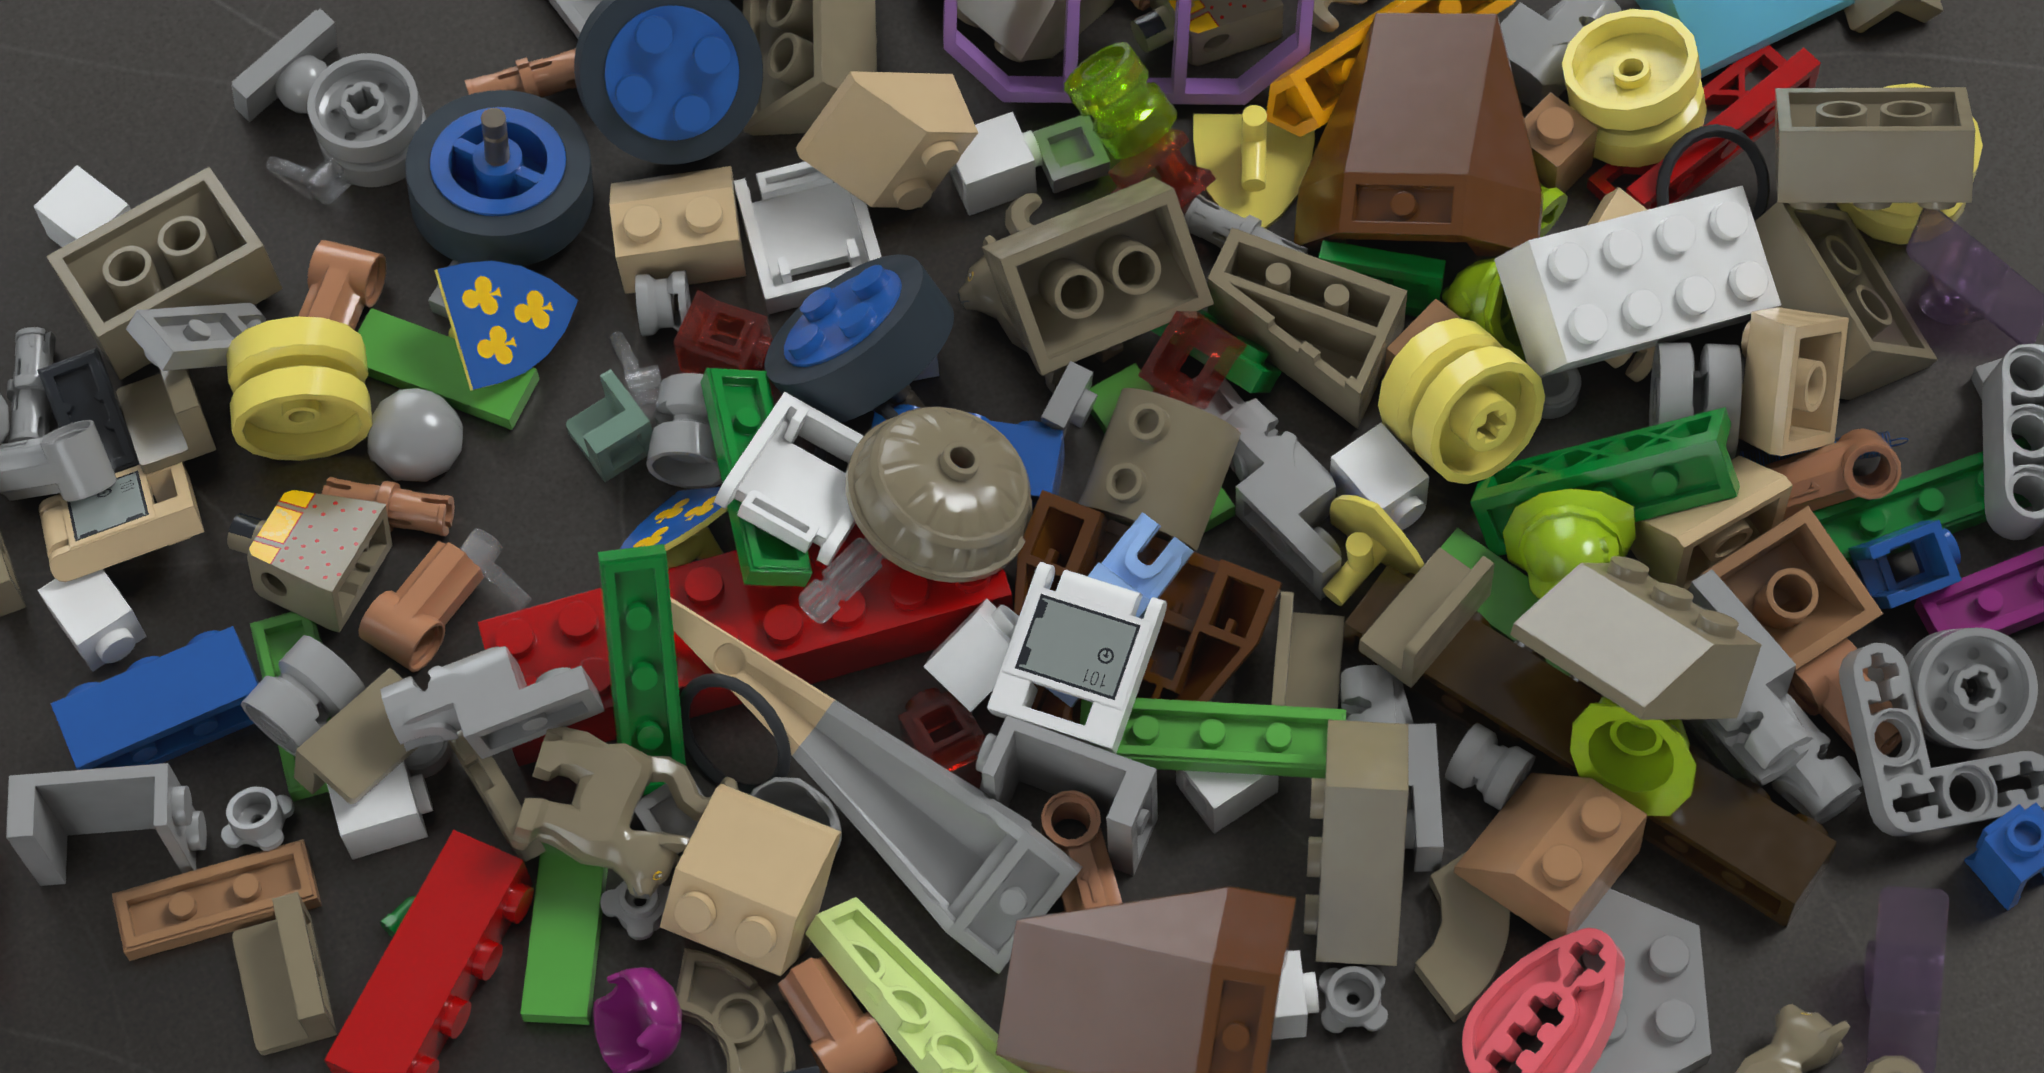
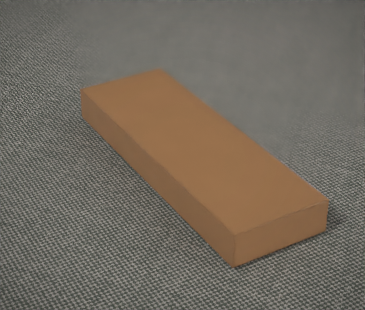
M304 839L281 845L270 851H260L112 894L124 954L129 961L275 920L276 916L272 899L298 892L307 910L322 906L309 849Z

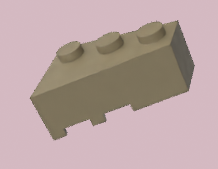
M1231 228L1208 276V288L1214 302L1213 305L1208 306V313L1235 336L1246 337L1265 348L1270 353L1267 357L1270 363L1358 429L1385 370L1386 348L1403 331L1407 290Z
M1328 720L1325 778H1312L1310 819H1323L1322 837L1309 836L1307 877L1320 878L1319 895L1306 894L1304 934L1317 935L1316 962L1397 966L1408 806L1409 724Z

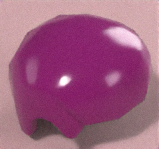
M629 968L609 975L607 977L608 983H615L616 987L607 995L598 998L593 1006L595 1035L602 1058L614 1073L641 1072L664 1063L675 1051L681 1036L682 1010L674 988L652 968Z

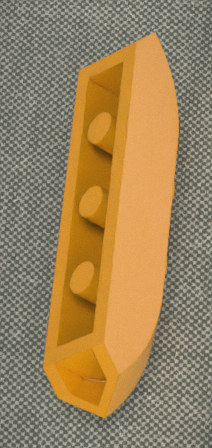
M1394 0L1318 48L1276 78L1270 84L1266 111L1267 121L1299 137L1326 124L1330 119L1376 13L1498 14L1511 6L1516 0Z

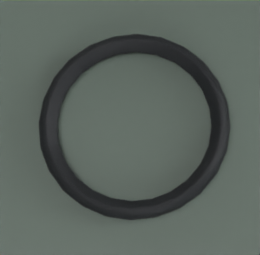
M1713 124L1698 127L1683 135L1673 144L1664 157L1658 172L1656 185L1657 207L1669 204L1668 190L1670 177L1676 162L1683 152L1698 141L1719 137L1739 145L1753 163L1758 188L1756 204L1752 212L1754 222L1766 212L1770 195L1768 168L1759 148L1746 134L1731 126Z
M719 673L704 674L694 678L683 688L680 694L684 747L693 762L705 776L718 786L725 777H728L712 764L695 740L689 719L690 705L694 696L699 691L708 687H722L740 694L749 701L764 717L772 730L777 744L778 760L773 775L767 781L775 777H787L791 763L789 738L775 709L759 692L735 677ZM767 781L759 784L736 782L739 791L750 795L754 788Z

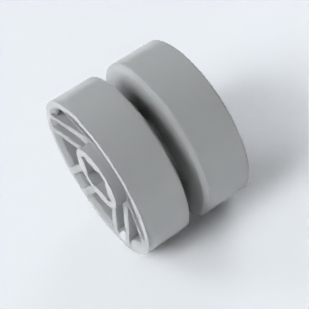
M372 53L355 54L342 58L329 65L320 73L308 95L307 109L325 162L336 176L350 184L361 187L386 186L406 177L405 161L409 144L417 129L427 118L414 78L401 63L390 57Z
M1657 342L1651 373L1649 426L1726 407L1731 421L1726 448L1730 459H1734L1739 437L1742 397V366L1739 346L1705 344L1701 351L1697 371L1694 369V355L1690 343Z
M1987 628L1942 630L1928 635L1919 641L1904 659L1910 675L1924 739L1931 743L1948 748L1986 749L1996 747L2014 738L2026 726L2034 712L2038 696V682L2032 661L2016 641L2001 632ZM1962 680L1967 682L1968 688L1973 689L1971 697L1967 696L1965 689L1960 688Z

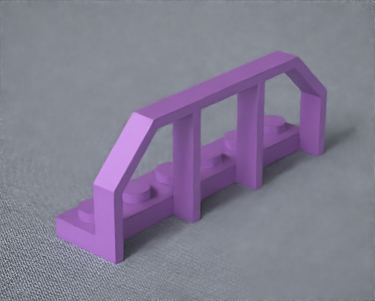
M944 0V50L1002 102L1245 105L1267 88L1276 78L1310 53L1314 0H1298L1295 33L1238 79L1186 78L1191 0H1176L1171 78L1077 77L1081 0H1066L1063 77L1008 76L957 30V0Z

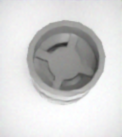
M682 373L671 375L663 379L659 386L654 414L658 426L651 433L646 466L653 476L670 485L701 489L716 487L722 484L700 383L704 374Z
M303 635L279 661L278 666L281 673L279 677L266 675L241 703L244 712L260 730L294 756H296V749L324 726L329 717L333 718L366 689L356 673L341 658L321 642L306 635Z

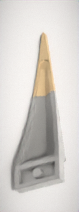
M671 598L673 630L715 674L728 675L747 683L769 702L785 727L793 758L875 848L944 931L999 974L1011 958L1016 920L1046 915L1082 869V866L1031 826L1032 822ZM732 691L773 735L772 730L759 711L740 694Z

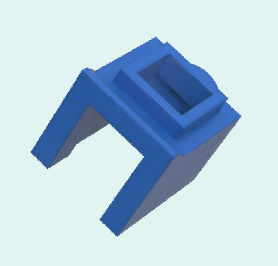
M1940 520L1920 521L1869 542L1848 548L1860 581L1880 609L1894 608L1962 581L1956 566L1961 562L1958 544L1952 533L1947 528H1942ZM1910 544L1920 572L1895 581L1886 554L1891 553L1890 551Z
M2036 802L2027 809H2024L2019 804L1985 827L1976 844L1978 850L1964 859L2007 911L2018 904L2027 880L2039 872L2044 877V811Z

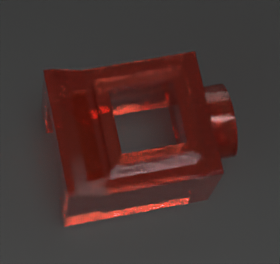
M1159 125L1153 129L1145 141L1107 172L1117 186L1111 192L1112 194L1141 182V179L1155 168L1162 177L1160 181L1175 189L1181 209L1214 182L1216 178L1209 169L1190 165L1179 150L1190 141L1184 131Z
M698 290L675 337L674 346L680 371L684 373L704 374L706 368L765 371L766 354L774 338L771 336L767 316L717 301ZM719 333L738 340L735 346L710 339L712 334L717 336Z
M1176 311L1138 376L1154 386L1152 392L1203 410L1208 407L1232 365L1246 349L1247 345L1198 312ZM1193 347L1209 356L1196 381L1179 371Z
M938 688L926 689L913 696L906 703V712L898 715L901 737L905 744L950 772L972 761L977 762L986 736L983 734L972 713L949 691L941 694ZM955 721L960 731L934 744L929 733Z

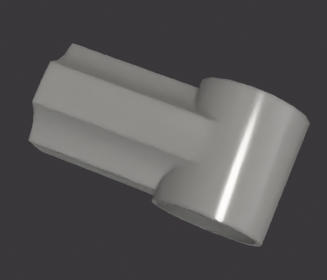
M82 420L62 426L41 438L0 445V493L5 495L9 501L61 493L64 501H77L96 495L108 489L117 481L94 421Z

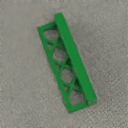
M1726 407L1511 462V464L1493 476L1478 481L1470 502L1488 549L1497 556L1506 555L1503 530L1515 507L1545 492L1564 489L1603 492L1634 507L1635 522L1737 497L1740 484L1726 448L1731 421Z

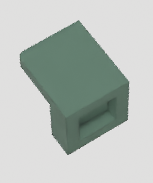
M611 369L600 375L605 397L566 422L569 435L604 482H607L648 456L652 433L650 420Z

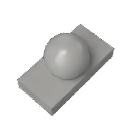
M321 8L318 11L312 12L232 81L235 109L249 122L277 98L280 99L286 108L295 113L308 114L307 102L310 89L320 73L327 68L325 62L321 60L337 47L335 22Z

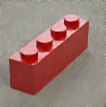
M456 830L452 831L325 1058V1062L332 1073H438L439 1061L437 1058L448 1038L455 1039L464 1029L471 1012V1002L469 1000L481 979L484 981L490 979L498 967L503 952V945L500 943L512 922L520 923L531 906L534 888L532 887L533 883L524 860Z

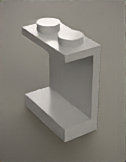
M1007 715L998 736L989 733L981 746L976 762V770L982 773L979 790L1006 807H1009L1019 782L1055 795L1062 791L1071 790L1085 793L1095 801L1101 812L1108 814L1106 818L1108 855L1112 868L1134 876L1158 820L1156 768Z
M168 763L9 776L6 838L40 886L66 884L68 835L156 829L182 874L196 870V850H204L206 848L207 830L204 814L202 811H195L189 787L181 786Z

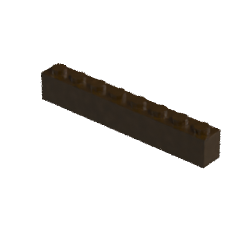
M1387 565L1344 623L1342 650L1366 665H1378L1359 651L1360 639L1416 574L1406 573L1404 575ZM1477 611L1412 688L1403 683L1404 689L1468 729H1471L1478 722L1492 730L1497 735L1498 746L1504 745L1508 748L1519 746L1533 754L1536 758L1532 769L1538 773L1580 777L1570 753L1573 722L1591 703H1599L1602 695L1573 675L1567 676L1546 663L1545 657L1519 640L1512 642L1491 629L1490 623ZM1690 744L1689 751L1696 764L1693 793L1670 816H1647L1643 838L1787 928L1827 869L1837 842L1828 837L1825 828L1816 820L1804 814L1797 813L1793 815L1771 801L1770 796L1762 787L1748 779H1734L1716 768L1711 758L1705 752Z

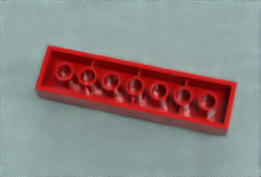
M857 524L854 525L829 566L817 561L821 547L812 543L808 549L812 575L806 587L744 585L737 550L668 569L671 598L809 684L937 649L986 598L996 608L1000 605H1005L1014 611L1012 593L1004 569L989 577L970 582H943L924 578L899 567L883 556L866 539ZM601 588L478 622L484 649L506 646L518 662L527 686L535 684L539 676L557 668L573 669L582 666L597 687L605 711L566 727L589 732L603 742L616 739ZM674 631L680 697L683 688L692 679L704 674L715 673ZM708 687L699 691L694 696L690 705L689 718L743 704V702L729 689ZM545 735L512 748L518 766L537 762Z

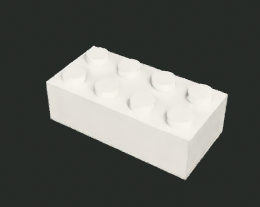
M1743 185L1528 240L1494 259L1527 364L1540 377L1655 347L1657 342H1673L1743 323L1751 319L1752 311L1781 306Z

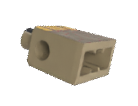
M1150 0L1152 11L1131 21L1133 35L1145 53H1149L1174 41L1176 0ZM1191 0L1188 63L1200 66L1282 38V1Z
M297 490L284 493L267 520L243 513L237 514L230 525L227 537L229 549L247 554L253 588L260 597L339 633L393 546L386 504Z

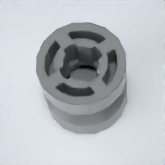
M1477 722L1468 731L1455 751L1446 770L1445 778L1463 789L1477 785V790L1483 794L1484 802L1501 810L1529 776L1536 756L1519 746L1510 748L1504 745L1498 746L1496 733Z

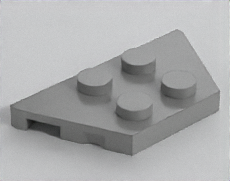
M1609 889L1577 929L1578 931L1583 928H1595L1605 932L1619 947L1625 959L1623 995L1614 1029L1601 1057L1590 1073H1690L1709 1063L1712 1054L1700 927L1697 924L1630 896ZM1584 952L1578 959L1584 971L1592 969L1598 973L1605 965L1599 953L1592 956Z

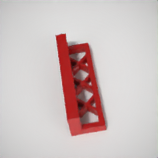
M1770 45L1737 60L1703 87L1706 107L1710 104L1730 105L1707 125L1731 126L1746 134L1753 142L1757 141L1775 126V88H1815L1821 62L1804 47L1790 59L1786 60ZM1760 64L1771 72L1751 90L1745 91V76ZM1736 84V90H1729ZM1719 137L1706 138L1691 145L1680 156L1672 171L1668 190L1669 204L1682 201L1744 150L1736 143ZM1664 159L1659 163L1642 167L1615 166L1607 163L1588 178L1587 189L1602 201L1605 195L1616 189L1611 183L1622 174L1642 175L1626 188V193L1646 209L1656 208L1657 178Z

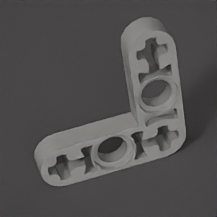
M1872 643L1851 651L1842 660L1839 669V681L1868 809L1874 824L1882 832L1891 836H1907L2000 818L2019 804L2024 809H2027L2035 802L2040 807L2044 806V756L2034 751H2020L1931 768L1908 667L1904 657L1896 648L1886 643ZM1869 666L1876 669L1882 668L1884 680L1878 683L1875 681H1865L1863 669ZM1891 700L1893 708H1887L1873 714L1870 713L1869 705ZM1881 722L1893 724L1901 734L1902 748L1895 758L1884 755L1875 743V731ZM1956 775L1967 778L1975 788L1976 802L1969 812L1958 809L1950 798L1949 787ZM2017 775H2029L2032 788L2011 790L1997 794L1995 781ZM1928 794L1931 806L1907 813L1895 812L1893 807L1894 799Z

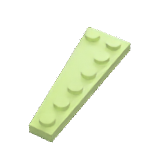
M857 897L816 914L805 934L918 1073H1030L996 1055L999 1035Z

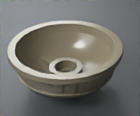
M922 407L906 411L881 422L868 431L859 441L848 462L845 490L848 506L857 526L872 546L883 556L913 574L943 582L980 580L1004 569L1014 560L1026 542L1023 536L1033 514L1031 487L1026 467L1009 440L995 427L977 416L945 407Z

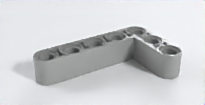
M2022 344L2010 349L1983 382L1982 388L1985 514L1987 522L1993 531L2001 537L2010 540L2026 539L2044 524V345ZM2010 374L2017 375L2025 380L2030 391L2015 385ZM2012 433L2025 438L2030 444L2032 451L2018 446L2012 438ZM2013 493L2027 498L2034 512L2020 507L2015 501Z

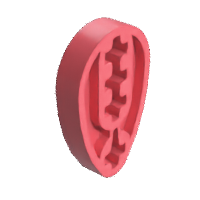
M1583 928L1547 942L1521 958L1497 978L1472 1007L1464 1025L1462 1049L1470 1073H1499L1495 1067L1502 1059L1510 1063L1517 1060L1516 1064L1522 1070L1521 1073H1590L1601 1057L1614 1029L1623 995L1625 959L1623 953L1611 937L1599 929ZM1584 952L1592 956L1599 953L1605 965L1598 973L1592 969L1584 971L1583 967L1579 964L1578 959ZM1544 1005L1550 1009L1558 1006L1557 1009L1564 1018L1557 1026L1551 1023L1542 1025L1543 1022L1536 1015L1538 1010ZM1525 1032L1527 1035L1533 1036L1537 1033L1538 1039L1543 1044L1541 1049L1536 1054L1527 1049L1521 1053L1522 1049L1516 1042L1520 1034Z

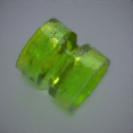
M1126 42L1109 45L1092 54L1078 65L1064 84L1065 93L1081 115L1093 116L1095 119L1093 131L1114 159H1126L1149 148L1166 134L1177 118L1176 109L1159 85L1154 82L1146 83L1149 71L1132 47Z

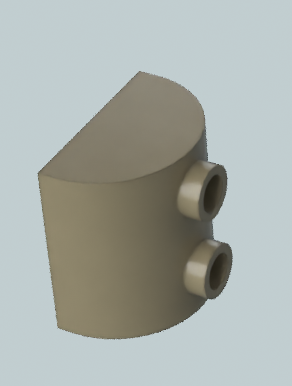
M1123 388L1078 504L1099 511L1109 519L1129 527L1134 524L1143 512L1161 526L1155 537L1171 542L1175 536L1190 549L1197 551L1241 432L1221 418L1182 401L1142 389Z

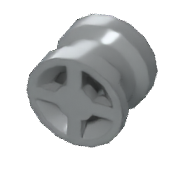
M686 270L673 271L668 278L654 279L650 274L635 276L637 315L642 336L655 335L660 328L672 327L678 333L692 331L691 300ZM674 294H678V311H675Z

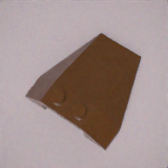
M1042 490L1023 536L1026 542L1018 553L1014 612L1020 616L1033 576L1040 562L1055 567V575L1050 590L1056 591L1064 570L1088 576L1098 562H1103L1130 527L1109 519L1099 511ZM1154 536L1145 549L1138 553L1137 559L1145 565H1152L1170 542ZM1194 552L1159 598L1167 602V608L1136 698L1211 702L1259 645L1283 583L1223 559L1217 561ZM1034 684L1038 691L1031 709L1080 724L1081 698L1073 707H1070L1045 687Z

